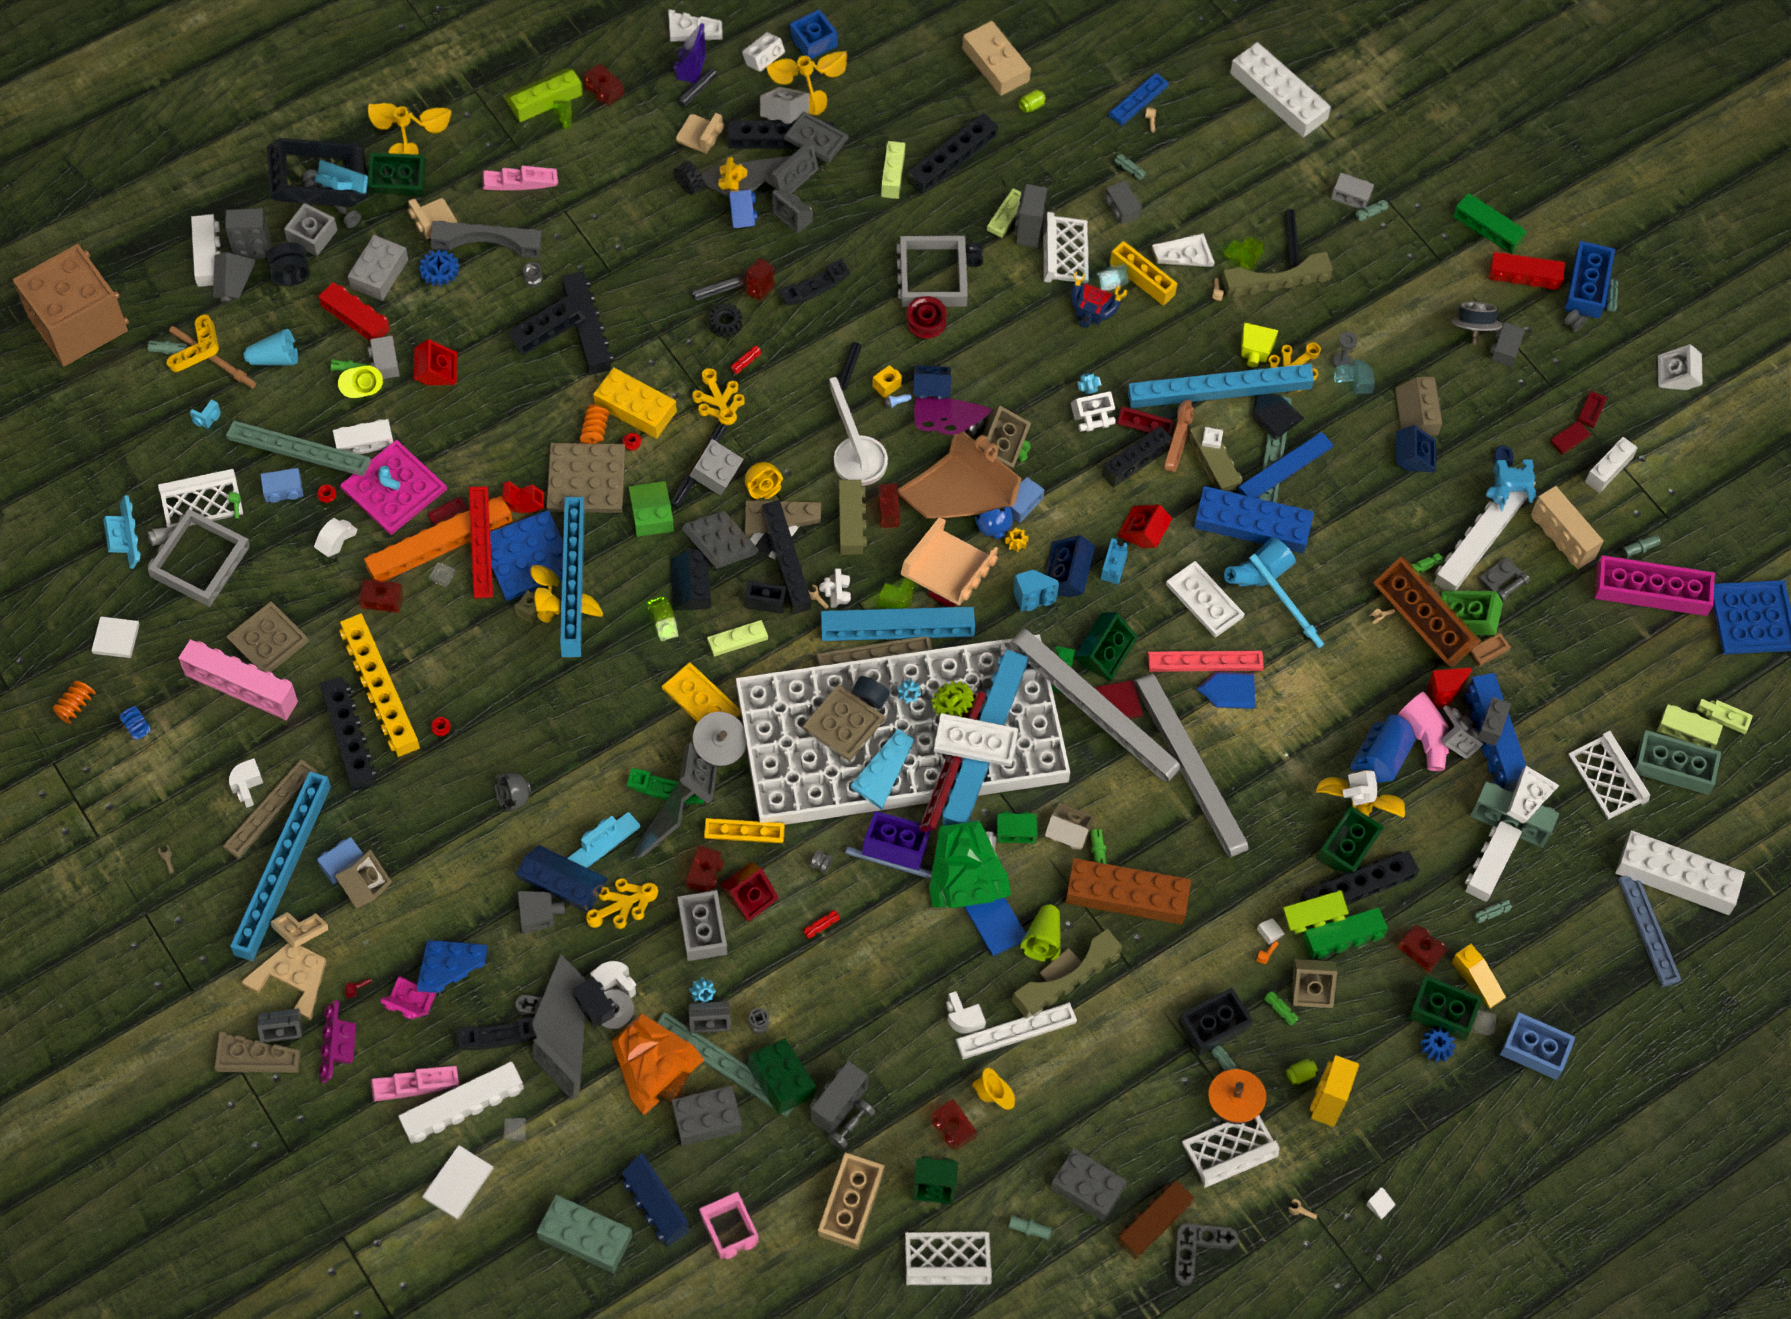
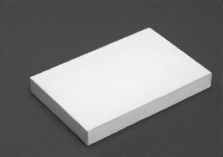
M458 1146L423 1195V1199L458 1220L494 1168L463 1147Z

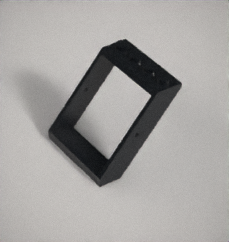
M279 138L267 146L270 198L274 201L353 207L369 197L368 185L366 193L354 190L344 191L288 186L286 154L343 159L344 168L367 175L363 145Z

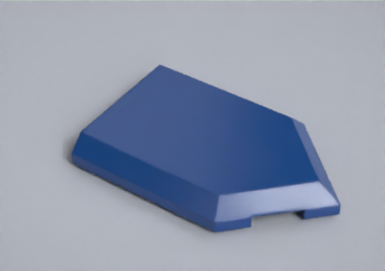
M1215 672L1196 689L1201 694H1204L1217 708H1255L1254 673Z

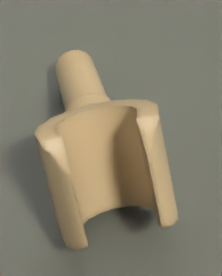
M1147 108L1145 118L1150 119L1151 132H1155L1156 110Z
M1215 278L1212 299L1221 301L1224 291L1219 290V279Z
M812 585L814 592L809 591L811 600L818 601L827 609L829 606L819 596L818 587Z
M1376 609L1369 616L1376 618L1372 622L1376 624L1385 616L1394 614L1395 609L1387 611Z
M1293 1199L1291 1201L1293 1205L1298 1206L1297 1209L1289 1207L1291 1214L1297 1215L1301 1213L1316 1220L1317 1215L1302 1208L1299 1200Z

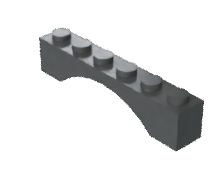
M433 221L431 249L450 251L466 243L491 242L508 247L521 257L540 259L542 231L519 229L517 227L507 228L481 224H464L462 222Z

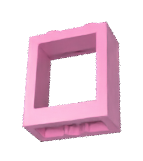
M738 1192L700 1208V1216L720 1259L732 1258L737 1255L738 1251L742 1249L750 1250L759 1242V1236ZM737 1207L750 1237L723 1249L709 1219Z

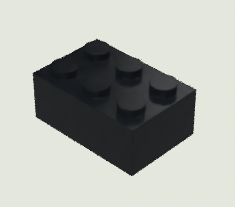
M1230 988L1180 1014L1178 1024L1197 1055L1201 1056L1216 1046L1222 1045L1250 1030L1253 1019L1234 989Z

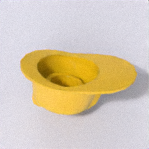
M985 1068L982 1076L973 1082L972 1085L982 1101L987 1103L996 1102L1000 1107L1007 1110L1014 1107L1015 1097L1013 1091L993 1069Z

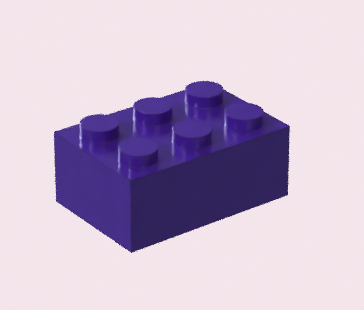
M875 811L864 839L862 855L919 871L929 843L931 831H921L919 829L920 823Z

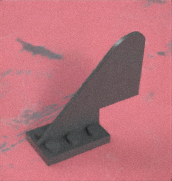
M809 142L792 156L735 163L736 165L741 164L747 169V176L739 181L738 189L750 188L751 192L756 190L763 182H766L775 187V190H788L793 193L819 170L813 144ZM723 165L712 167L702 174V179H704L706 186L729 197L728 190L731 189L723 191L718 185L719 179L724 178L720 173V166Z
M691 742L684 746L680 782L640 839L634 852V856L637 859L645 856L681 825L683 804L690 796L695 793L699 799H703L707 804L713 800L718 766L704 761L697 754Z

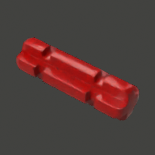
M756 345L753 346L750 351H747L738 359V362L735 361L731 365V370L735 374L742 371L741 368H745L755 360L754 357L757 358L761 354L760 348Z
M835 910L830 911L827 916L824 915L813 922L812 926L808 925L803 929L804 935L808 939L815 936V933H819L829 927L831 923L837 922L839 914Z

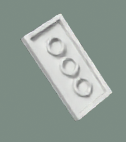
M1196 561L1166 582L1168 588L1215 638L1244 618L1245 614Z
M941 713L933 752L1011 767L1018 728Z

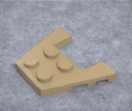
M287 943L242 981V984L259 993L269 976H272L304 994L294 1009L300 1008L301 1016L311 1020L326 959L302 946L294 948L291 944Z

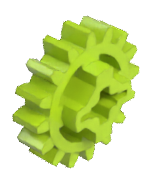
M953 680L951 685L944 683V688L938 687L939 693H934L935 698L931 700L933 703L932 707L939 717L941 713L962 717L961 713H968L967 707L973 706L971 702L974 701V697L967 683L963 684L959 681L955 684Z

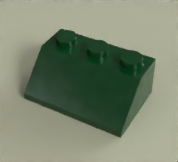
M1101 612L1076 652L1075 657L1085 669L1108 681H1112L1138 636L1118 612Z
M1350 806L1316 859L1334 870L1354 873L1384 826L1353 806Z

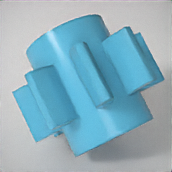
M1094 373L1080 376L1081 380L1077 382L1079 391H1084L1085 394H1092L1098 391L1097 387L1101 385L1099 377L1094 376Z
M912 678L906 681L902 680L901 685L897 687L898 692H900L898 694L899 699L904 698L906 704L911 701L917 702V697L922 695L920 690H918L920 688L919 683L914 684Z
M701 977V979L693 981L692 988L689 991L693 994L692 998L695 1002L700 1000L701 1003L712 1000L713 993L716 990L712 987L713 983L710 979L705 981Z

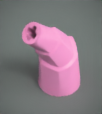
M1422 692L1412 699L1397 716L1407 720L1412 726L1415 737L1422 741L1424 752L1427 756V769L1430 771L1445 770L1446 756L1449 753V748L1443 744L1441 739L1448 734L1450 728L1426 693Z

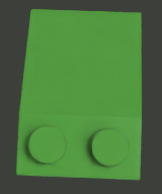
M666 481L628 486L636 536L673 532V517Z
M1442 591V599L1475 635H1496L1503 606L1497 591Z

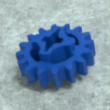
M438 249L435 254L433 251H430V256L424 255L425 260L420 261L421 266H419L421 277L422 279L425 278L426 283L431 281L432 286L438 283L439 287H441L442 283L449 285V280L455 281L454 276L459 275L458 270L460 269L458 260L454 258L453 253L448 255L447 250L440 253Z

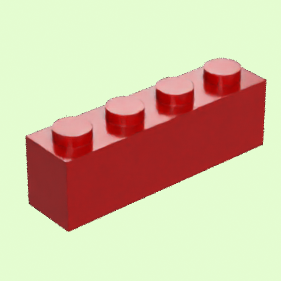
M1493 252L1490 260L1489 279L1497 282L1503 281L1560 290L1564 280L1565 262Z
M333 282L318 296L322 308L369 341L370 339L382 338L390 331L389 321L384 315L376 313L370 305L362 303L356 295L352 296L341 285L338 286Z

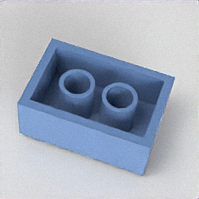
M1518 1012L1500 1055L1557 1080L1564 1069L1576 1037Z

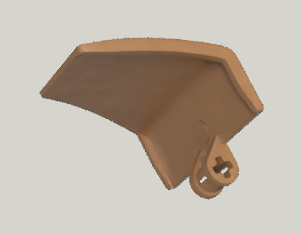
M963 431L954 435L950 452L945 457L897 490V494L926 518L970 516L995 509L1002 510L1005 507H1012L1017 500L1021 477L997 459L998 446L989 442L985 435L979 436L975 441Z

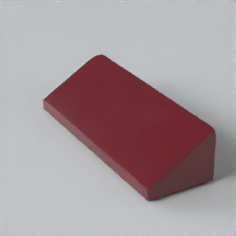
M1122 406L1117 424L1148 433L1161 426L1171 436L1175 421Z

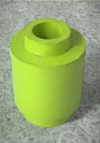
M1037 89L1026 94L1019 100L1021 110L1024 113H1030L1043 106L1046 99L1045 95Z
M1306 1058L1290 1065L1289 1069H1286V1074L1292 1085L1296 1083L1301 1084L1316 1077L1315 1072L1318 1069L1313 1060L1310 1061Z

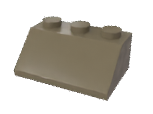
M1416 377L1396 387L1395 394L1401 429L1416 425L1430 436L1438 435L1442 426L1435 377Z
M1002 406L997 407L990 413L982 435H985L989 442L998 446L997 459L1010 469H1013L1031 423Z

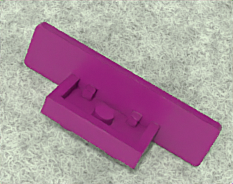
M337 1000L328 1004L324 1011L326 1024L322 1031L324 1044L321 1047L322 1064L319 1068L321 1083H326L332 1078L333 1062L349 1065L353 1063L356 1023L337 1020L339 1001Z

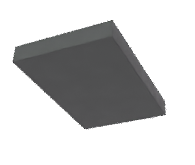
M803 112L785 134V140L800 148L807 142L813 144L815 156L830 163L848 140V135Z

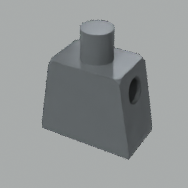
M518 892L523 934L554 926L553 915L565 914L564 902L552 903L551 893Z

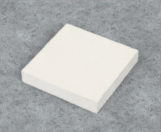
M100 617L92 653L131 658L140 625L139 621Z

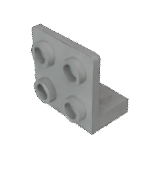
M1445 705L1443 709L1455 727L1441 741L1445 746L1467 760L1483 745L1482 741L1477 740L1479 732L1471 726L1473 722L1466 715L1463 717L1456 708L1451 709Z

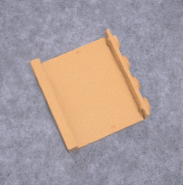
M939 517L903 562L901 575L960 606L964 600L967 601L969 599L972 589L978 587L981 577H986L990 569L989 567L994 566L997 562L998 556L996 554L998 548L995 547L994 550H991L990 555L943 531L946 520Z

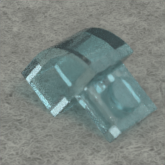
M1125 264L1120 266L1112 265L1106 270L1097 272L1101 288L1104 291L1130 282Z
M1354 359L1352 366H1336L1334 382L1353 381L1354 394L1373 393L1375 386L1374 372L1366 362Z

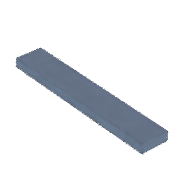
M1629 876L1619 877L1618 882L1661 987L1681 982V977L1641 881L1632 880Z

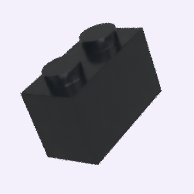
M753 581L748 582L745 597L746 608L783 614L786 602V586Z
M594 977L572 989L574 1000L593 1029L615 1017V1003L611 998L608 999L606 997L602 983H597Z

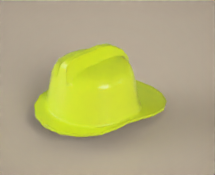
M373 366L348 369L338 379L340 392L349 398L375 394L381 389L383 384L381 372Z

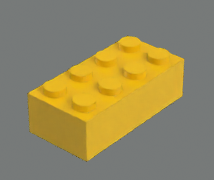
M614 367L593 394L595 405L607 409L609 414L656 439L677 412L676 400Z
M1336 1055L1333 1062L1328 1061L1309 1111L1313 1112L1311 1119L1333 1127L1335 1126L1348 1100L1359 1067L1358 1063Z

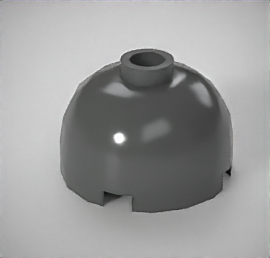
M504 772L495 777V780L498 779V784L494 785L496 797L500 806L504 804L507 808L504 811L517 810L527 802L531 786L522 775L517 772Z

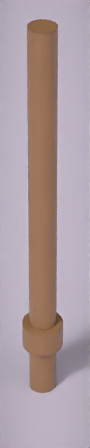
M174 326L169 330L170 333L189 346L198 343ZM217 355L208 358L232 374L234 379L240 383L243 382L252 389L255 388L257 383L250 379L241 369L237 370Z

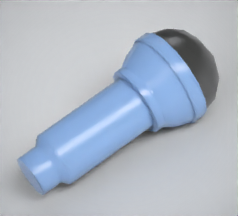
M911 395L887 396L884 399V405L887 408H893L899 403L910 400Z

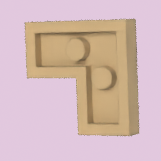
M287 912L271 921V927L294 948L328 930V924L317 914L298 922Z

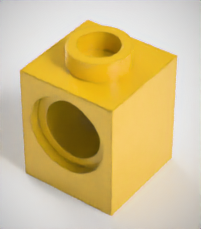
M889 365L873 377V388L885 399L901 387L902 376L897 369L894 370Z

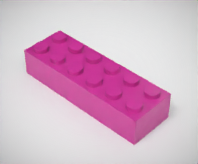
M1601 556L1596 568L1595 599L1708 616L1713 607L1715 573Z

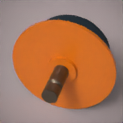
M1231 1069L1220 1073L1214 1078L1209 1088V1101L1213 1110L1222 1120L1231 1124H1243L1256 1118L1262 1112L1266 1103V1091L1262 1082L1252 1073L1241 1069Z

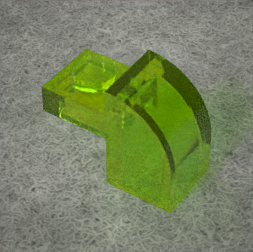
M1247 236L1243 243L1233 240L1224 252L1225 257L1240 262L1242 268H1252L1264 253V243Z
M906 577L900 588L885 583L878 597L877 607L881 609L909 608L913 603L912 593L916 584Z
M664 596L648 601V608L651 618L655 622L659 640L665 641L679 636L674 613L668 599Z

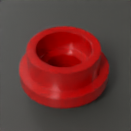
M636 433L625 435L623 438L625 448L629 451L637 450L641 446V437Z
M328 484L322 485L317 491L318 499L324 503L333 501L336 497L335 488Z
M443 717L436 718L431 724V730L437 736H444L451 729L450 722Z

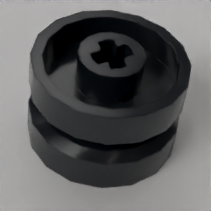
M295 242L281 243L273 246L267 252L266 257L270 277L275 284L294 286L309 278L308 258L305 247Z

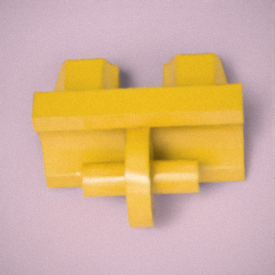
M732 157L727 158V164L720 166V173L724 178L719 179L718 185L723 191L727 189L737 190L739 181L747 176V169L741 164L736 165Z

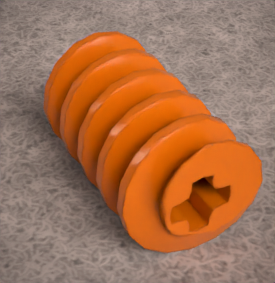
M588 405L580 441L583 444H598L604 440V429L607 427L609 411L598 405Z
M74 681L72 683L73 687L68 688V693L63 694L64 699H59L58 704L53 706L57 716L68 724H72L69 717L74 719L77 717L74 711L81 713L79 705L86 707V703L83 700H91L88 694H96L90 686L80 681Z

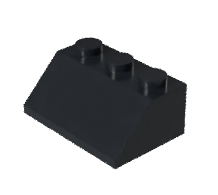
M699 548L688 549L671 558L673 611L711 609L708 558Z

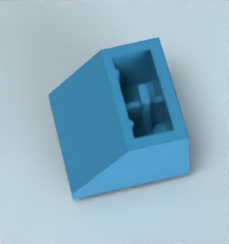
M1035 570L1015 575L1013 594L1020 611H1032L1036 607L1053 604L1057 599L1059 582Z

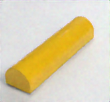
M706 818L704 839L784 843L785 823H760L759 821Z

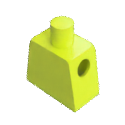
M1244 323L1241 357L1248 359V366L1257 367L1258 362L1267 361L1276 342L1278 330Z

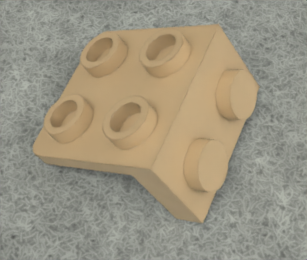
M715 113L712 120L709 121L691 114L678 133L676 141L707 154L711 146L714 145L717 136L723 130L722 115Z
M415 198L408 201L410 207L408 213L411 219L416 221L418 231L423 233L426 240L431 238L433 221L457 223L456 218L442 198L422 207L419 206Z

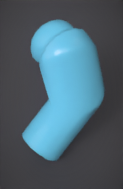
M387 466L380 467L378 471L380 483L383 486L398 490L401 482L391 478L390 469Z

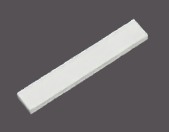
M830 378L831 393L862 472L869 469L868 456L837 378Z
M1067 1003L1042 1011L1035 1017L1030 1016L1027 1019L1023 1017L956 1039V1044L963 1060L1075 1024L1077 1020L1071 1004Z

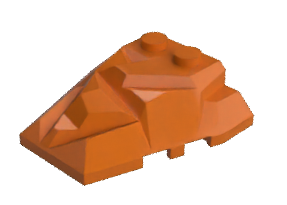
M642 1013L612 1040L630 1098L643 1115L659 1102L656 1095L682 1071L691 1073L705 1060L693 1044L667 1030Z

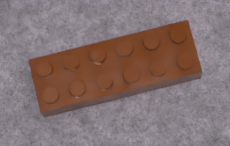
M1403 557L1398 558L1373 582L1447 665L1454 667L1481 642L1407 559Z
M1073 858L1066 904L1183 925L1191 879Z

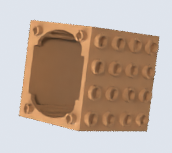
M79 244L12 279L28 318L63 367L128 331L126 324L129 321L126 316L123 317L117 301L120 295L117 291H112L88 258L90 257L88 251H83Z

